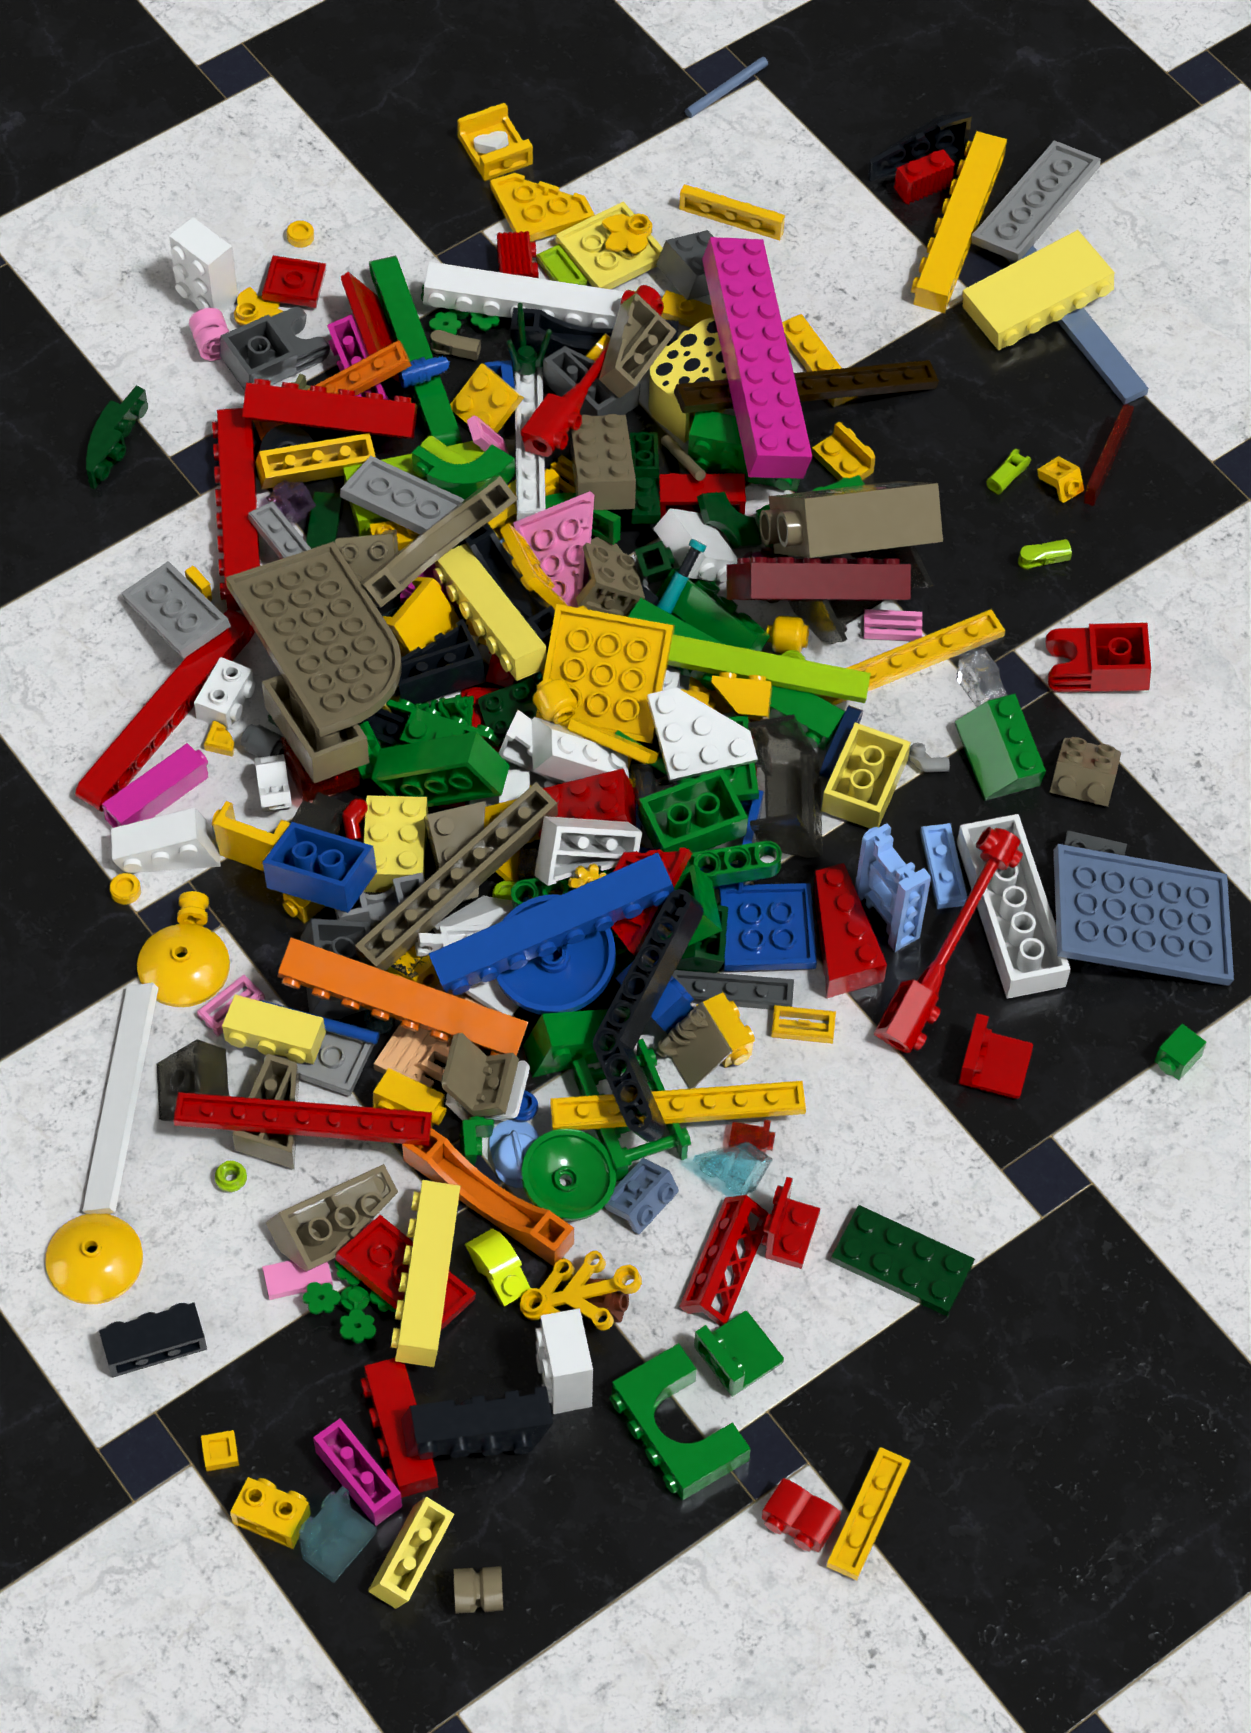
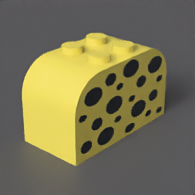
M715 318L702 320L690 330L683 331L676 341L669 346H665L650 367L648 399L650 414L657 422L684 443L689 440V433L696 412L682 413L674 394L676 384L727 379ZM726 409L713 410V412L723 413Z

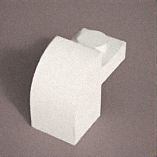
M284 754L254 758L262 811L292 807Z

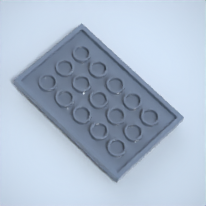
M1057 844L1053 851L1058 957L1227 986L1234 981L1227 874Z

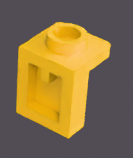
M1060 456L1037 469L1039 479L1054 486L1057 489L1059 501L1063 503L1084 491L1080 467Z

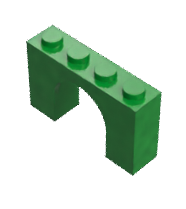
M678 1343L613 1381L610 1400L617 1412H624L629 1422L627 1424L635 1439L641 1438L646 1445L645 1452L652 1465L655 1467L659 1465L664 1472L663 1480L671 1493L677 1492L683 1501L748 1462L751 1448L733 1422L695 1443L673 1441L660 1431L654 1419L658 1406L668 1397L696 1382L697 1369Z

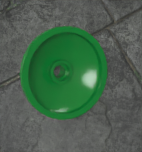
M557 1129L541 1135L530 1145L522 1161L521 1180L528 1198L535 1206L550 1210L564 1221H578L597 1214L606 1206L615 1189L616 1169L610 1153L595 1137L576 1129ZM560 1179L568 1180L570 1185L563 1186L560 1183Z

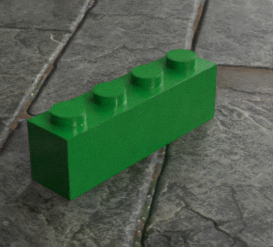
M672 569L669 573L668 577L666 578L663 585L656 594V596L659 598V601L662 595L664 594L666 588L668 587L675 571H678L679 569ZM689 578L671 613L672 615H678L687 624L725 645L755 651L763 649L770 635L748 614L738 613L736 611L738 605L733 600H727L726 597L720 596L718 594L720 588L714 582L708 583L705 580Z

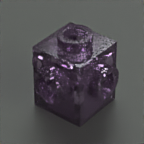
M282 481L273 487L274 492L266 497L269 503L273 501L288 521L293 523L304 519L308 515L307 512L316 507L309 490L302 482Z

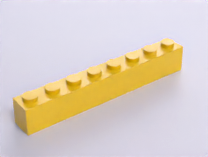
M976 131L973 141L968 140L964 152L966 160L961 159L957 169L959 178L958 180L953 179L949 194L952 196L950 199H945L942 208L944 216L943 218L938 217L934 229L936 237H931L926 251L929 255L921 260L919 267L921 276L920 278L915 277L912 284L911 293H915L914 305L941 313L946 312L972 244V234L978 228L1002 165L1007 139Z

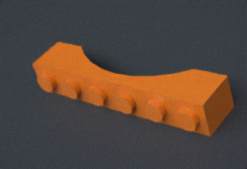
M431 1128L429 1146L402 1144L404 1162L431 1181L459 1185V1200L552 1266L562 1259L574 1245L573 1226L550 1210L530 1204L497 1185L473 1166L447 1138Z

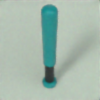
M695 539L690 540L689 546L691 547L689 552L686 554L679 570L675 571L668 587L657 604V607L670 614L689 580L688 575L701 552L706 550L707 546Z

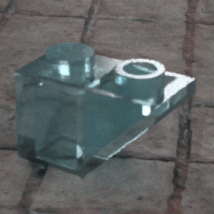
M743 1142L702 1152L695 1155L692 1161L700 1165V1170L706 1175L714 1178L718 1177L726 1183L725 1186L731 1192L738 1195H746L756 1190L773 1158L749 1142Z

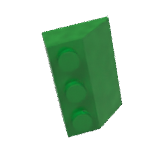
M1016 694L988 700L955 721L954 724L984 801L1040 786L1046 770Z

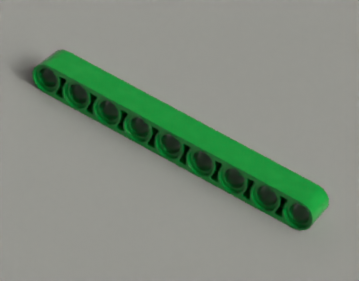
M397 256L369 261L371 278L394 342L401 341L410 361L424 357L426 360L433 358ZM440 375L431 377L430 382L410 386L427 437L434 436L446 446L462 443L460 431Z
M762 841L693 852L685 868L691 865H695L699 869L705 865L714 867V871L704 873L712 880L713 887L765 879L779 873L782 851L776 843ZM763 856H772L775 861L765 863L760 859ZM740 860L745 865L741 868H734L730 863ZM615 868L607 869L604 871H601L599 869L598 874L604 872L608 875L612 873ZM573 877L558 880L556 884L549 886L538 878L518 881L511 889L513 908L523 903L518 898L524 894L535 898L548 895L549 892L555 889L561 890L563 894L576 889L570 888L568 885L569 879Z

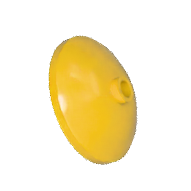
M176 924L159 930L145 942L137 960V972L140 983H154L159 987L156 1001L172 1007H191L211 999L224 986L230 971L229 954L224 942L213 931L196 924ZM179 953H186L184 957L177 956Z
M110 1214L81 1215L60 1227L50 1240L45 1258L46 1270L55 1289L69 1300L81 1304L106 1303L123 1295L137 1280L143 1265L142 1245L135 1230L127 1222ZM90 1246L97 1247V1250L94 1252L86 1251Z

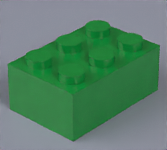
M724 769L639 799L638 817L654 850L661 849L663 852L679 851V848H687L692 853L700 852L746 836L748 816Z

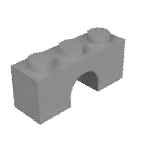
M423 873L394 878L392 887L381 894L369 895L363 891L349 913L334 909L337 920L370 922L371 929L375 928L425 882Z

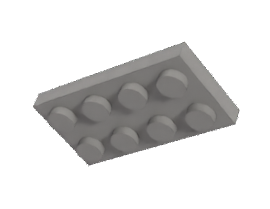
M370 456L340 491L341 498L420 535L465 500L373 456Z
M169 561L121 593L124 600L183 659L231 627L228 618Z

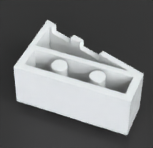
M517 710L499 751V755L510 765L508 771L520 770L522 772H530L531 786L535 782L542 788L566 783L567 781L533 771L532 720Z

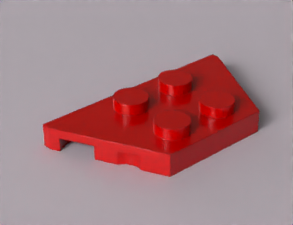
M679 848V851L663 852L661 849L649 850L646 853L638 851L623 852L614 871L658 852L675 888L692 852L687 848ZM653 905L644 909L637 917L621 919L611 927L633 956H637L663 905Z

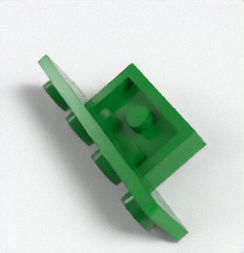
M401 698L398 699V702L389 699L386 703V706L392 712L409 718L400 738L404 744L477 732L489 745L499 747L500 741L494 735V730L487 726L478 724L476 728L467 725V721L457 716H451L448 719L442 717L441 713L435 709L425 707L424 710L415 708L412 702Z

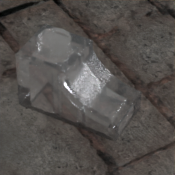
M985 648L959 659L956 680L976 707L988 700L1007 696L1000 678V669Z

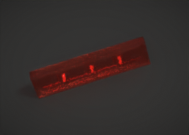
M1123 405L1088 482L1084 497L1085 504L1095 505L1131 424L1134 406Z

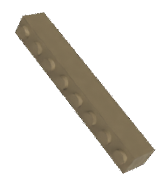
M535 782L355 945L357 957L364 964L386 971L418 942V933H428L541 831L544 816L556 817L558 815L557 802Z

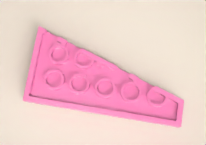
M590 491L513 522L514 528L526 539L540 561L541 565L539 567L554 583L555 587L552 590L564 599L567 606L577 608L579 606L576 597L588 583L589 575L583 546L585 543L591 544L595 495Z

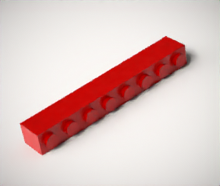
M243 408L217 410V421H212L213 438H218L219 443L213 444L214 460L219 461L220 465L214 467L215 483H220L221 489H215L216 506H221L222 512H216L218 530H223V535L217 536L219 553H224V559H218L220 576H225V583H220L221 600H226L227 609H233L234 611L241 609L226 585V577L260 566L259 532L248 519V513L257 509L253 421L242 417Z

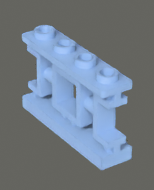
M886 823L879 828L873 827L869 829L862 838L855 890L860 901L865 898L867 908L869 909L874 906L887 923L888 944L896 952L920 938L931 876L924 868L915 873V865L912 862L906 864L892 847L894 839L890 835L891 827Z

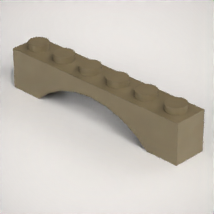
M501 476L493 477L360 583L375 606L383 607L449 550L518 500Z

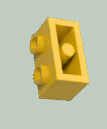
M248 1477L230 1514L233 1524L294 1549L311 1514L309 1502L306 1501L307 1499L295 1491H288L286 1493L276 1489V1485L264 1478L255 1480Z

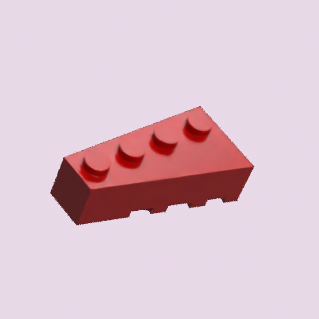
M841 863L816 870L813 893L819 927L826 997L831 998L884 982L887 963L845 864Z

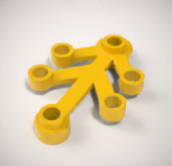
M598 1251L589 1252L576 1274L570 1260L563 1258L554 1264L552 1273L540 1289L531 1288L522 1295L520 1310L526 1318L539 1320L541 1315L560 1312L554 1307L567 1304L573 1309L580 1308L581 1314L590 1318L597 1329L607 1330L614 1322L609 1310L598 1308L585 1299L616 1291H621L624 1294L636 1293L642 1285V1277L634 1266L623 1265L616 1270L614 1278L585 1285L593 1273H599L605 1268L606 1261L602 1254ZM594 1259H599L596 1265H590ZM563 1267H569L566 1272L560 1273V1270ZM571 1279L563 1291L553 1293L561 1281ZM634 1279L631 1284L625 1285L628 1280ZM541 1302V1304L538 1307L533 1309V1306L536 1303ZM607 1316L604 1322H598L600 1317Z

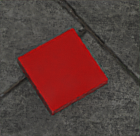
M273 255L262 291V300L316 308L326 273V263Z

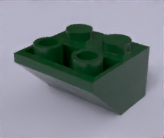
M717 905L722 931L687 946L675 970L706 973L718 972L725 960L728 907Z

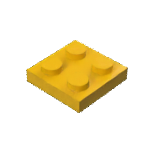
M481 363L451 402L450 406L452 411L465 423H467V419L475 415L498 433L524 397L487 365Z

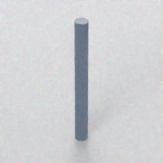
M765 57L759 58L685 109L686 115L692 118L768 66L767 59Z

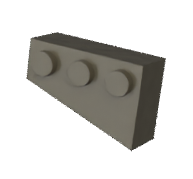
M637 293L619 307L599 380L618 398H621L636 387L677 332Z
M486 801L427 814L424 817L437 871L484 829ZM479 887L462 902L476 899L479 894Z
M267 1053L248 1098L298 1102L299 1073L297 1062ZM233 1131L235 1151L291 1169L295 1168L296 1135Z

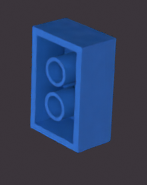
M291 822L263 861L267 888L349 913L377 873L372 845L295 822Z

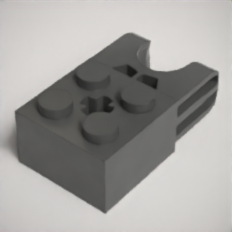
M299 306L293 307L272 317L268 314L220 336V357L244 390L246 383H254V379L269 380L271 385L327 359L330 353V346L322 337L301 339L295 336L304 329L307 314Z

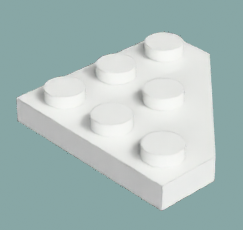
M677 687L647 695L669 783L712 773L720 769L725 770L757 762L758 758L750 730Z

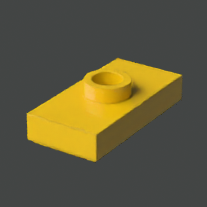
M666 290L662 297L664 309L661 317L666 320L679 321V324L692 328L702 320L714 318L712 305L694 299L687 301L684 296Z

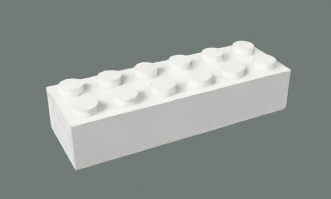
M1019 814L960 825L957 846L971 889L974 887L986 864L980 858L982 851L976 848V842L985 829L988 827L992 829L1001 828L1013 833L1021 841L1018 850L1023 853L1019 864L1014 868L1008 866L1007 870L996 869L977 905L1006 998L1066 987L1071 969L1067 958L1057 956L1056 924Z

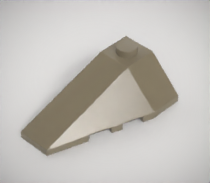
M383 1164L279 1212L267 1221L266 1225L279 1251L307 1272L334 1259L337 1252L359 1234L367 1223L398 1193V1190Z

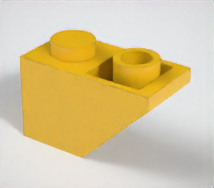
M720 672L719 676H712L713 688L736 716L748 715V720L769 722L772 682L766 681L765 676L749 675V679L737 678V674L730 672Z

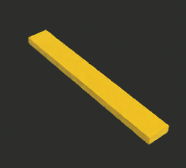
M992 609L847 668L871 673L868 691H871L1001 638L1005 635V629ZM815 694L833 705L846 701L844 699Z
M803 1081L651 1091L665 1124L806 1113ZM613 1094L550 1098L553 1130L627 1127Z

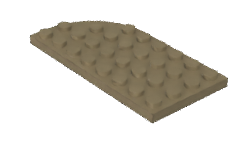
M334 542L226 577V585L319 737L361 723L379 711L392 697L401 676V653L398 641Z

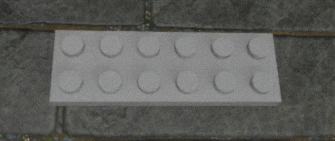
M1054 140L972 234L971 243L1016 262L1021 260L1099 169L1101 158Z

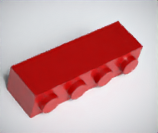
M395 1358L364 1366L366 1378L360 1379L364 1397H371L374 1408L369 1409L373 1428L380 1427L382 1438L377 1439L381 1457H388L391 1468L386 1469V1475L401 1492V1498L438 1488V1478L433 1459L423 1460L419 1456L407 1457L401 1419L410 1406L417 1404L405 1363L396 1362Z

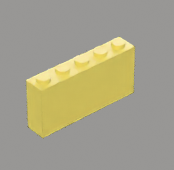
M1076 230L964 289L963 308L999 351L1006 346L1014 345L1018 340L1029 334L1038 332L1042 327L1061 320L1065 315L1074 310L1084 308L1091 301L1108 295L1114 290L1115 272L1081 232Z

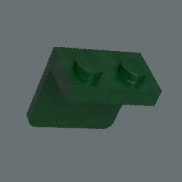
M533 678L488 693L478 699L485 725L494 730V735L500 741L499 746H502L517 710L521 711L531 720L536 717L537 708L533 702V695L537 691V686Z

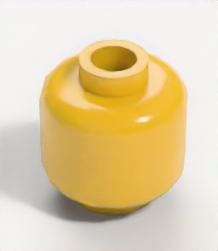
M777 616L773 625H767L766 632L770 635L767 642L771 643L775 653L783 654L788 650L801 652L802 648H807L809 625H805L802 618Z
M547 678L537 685V691L533 695V702L544 720L561 724L575 714L574 709L576 708L577 700L564 680Z

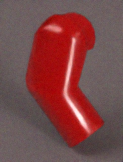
M356 798L352 800L342 813L346 838L352 840L362 838L359 823L368 810V805L363 799Z

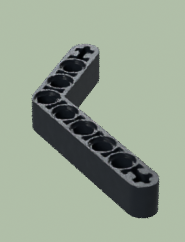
M683 889L674 890L666 898L593 1039V1048L627 1127L647 1142H654L662 1137L665 1132V1122L633 1050L704 913L701 903Z

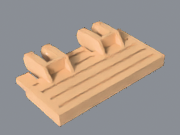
M441 983L434 987V989L445 992ZM466 993L454 995L459 998L482 1005ZM399 1025L374 1062V1070L385 1074L387 1069L390 1068L432 1088L434 1081L425 1076L428 1075L442 1082V1075L445 1069L434 1062L438 1060L446 1064L452 1039L449 1038L448 1042H443L430 1036L431 1031L419 1028L418 1032Z

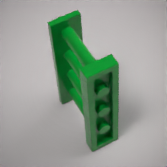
M639 1039L636 1057L648 1080L647 1083L651 1091H664V1086L655 1068L657 1066V1059L652 1048L647 1049L644 1039ZM585 1058L573 1061L572 1076L580 1095H605L604 1093L599 1094L596 1085H599V1081L606 1079L602 1067L594 1069V1067L589 1068ZM679 1123L666 1124L670 1133L669 1136L627 1149V1147L622 1148L618 1140L621 1138V1134L631 1131L628 1127L595 1129L599 1141L610 1153L616 1169V1182H618L628 1174V1166L632 1165V1161L676 1147L681 1160L687 1159L688 1146L691 1145V1139L686 1127L681 1128Z

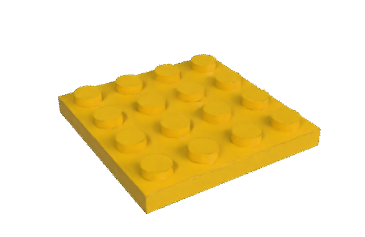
M556 604L543 680L547 678H552V680L561 679L568 684L577 700V705L574 709L575 714L570 719H582L614 734L619 730L635 741L652 744L656 730L647 695L663 691L675 625ZM537 709L536 717H537V718H540V719H543L542 716H541V714L539 713V711H538V709ZM570 719L559 725L568 727Z

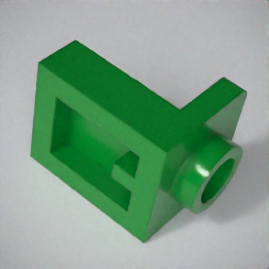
M474 1116L467 1120H462L459 1132L461 1154L473 1166H475L477 1156H482V1138L492 1136L494 1129L493 1119Z

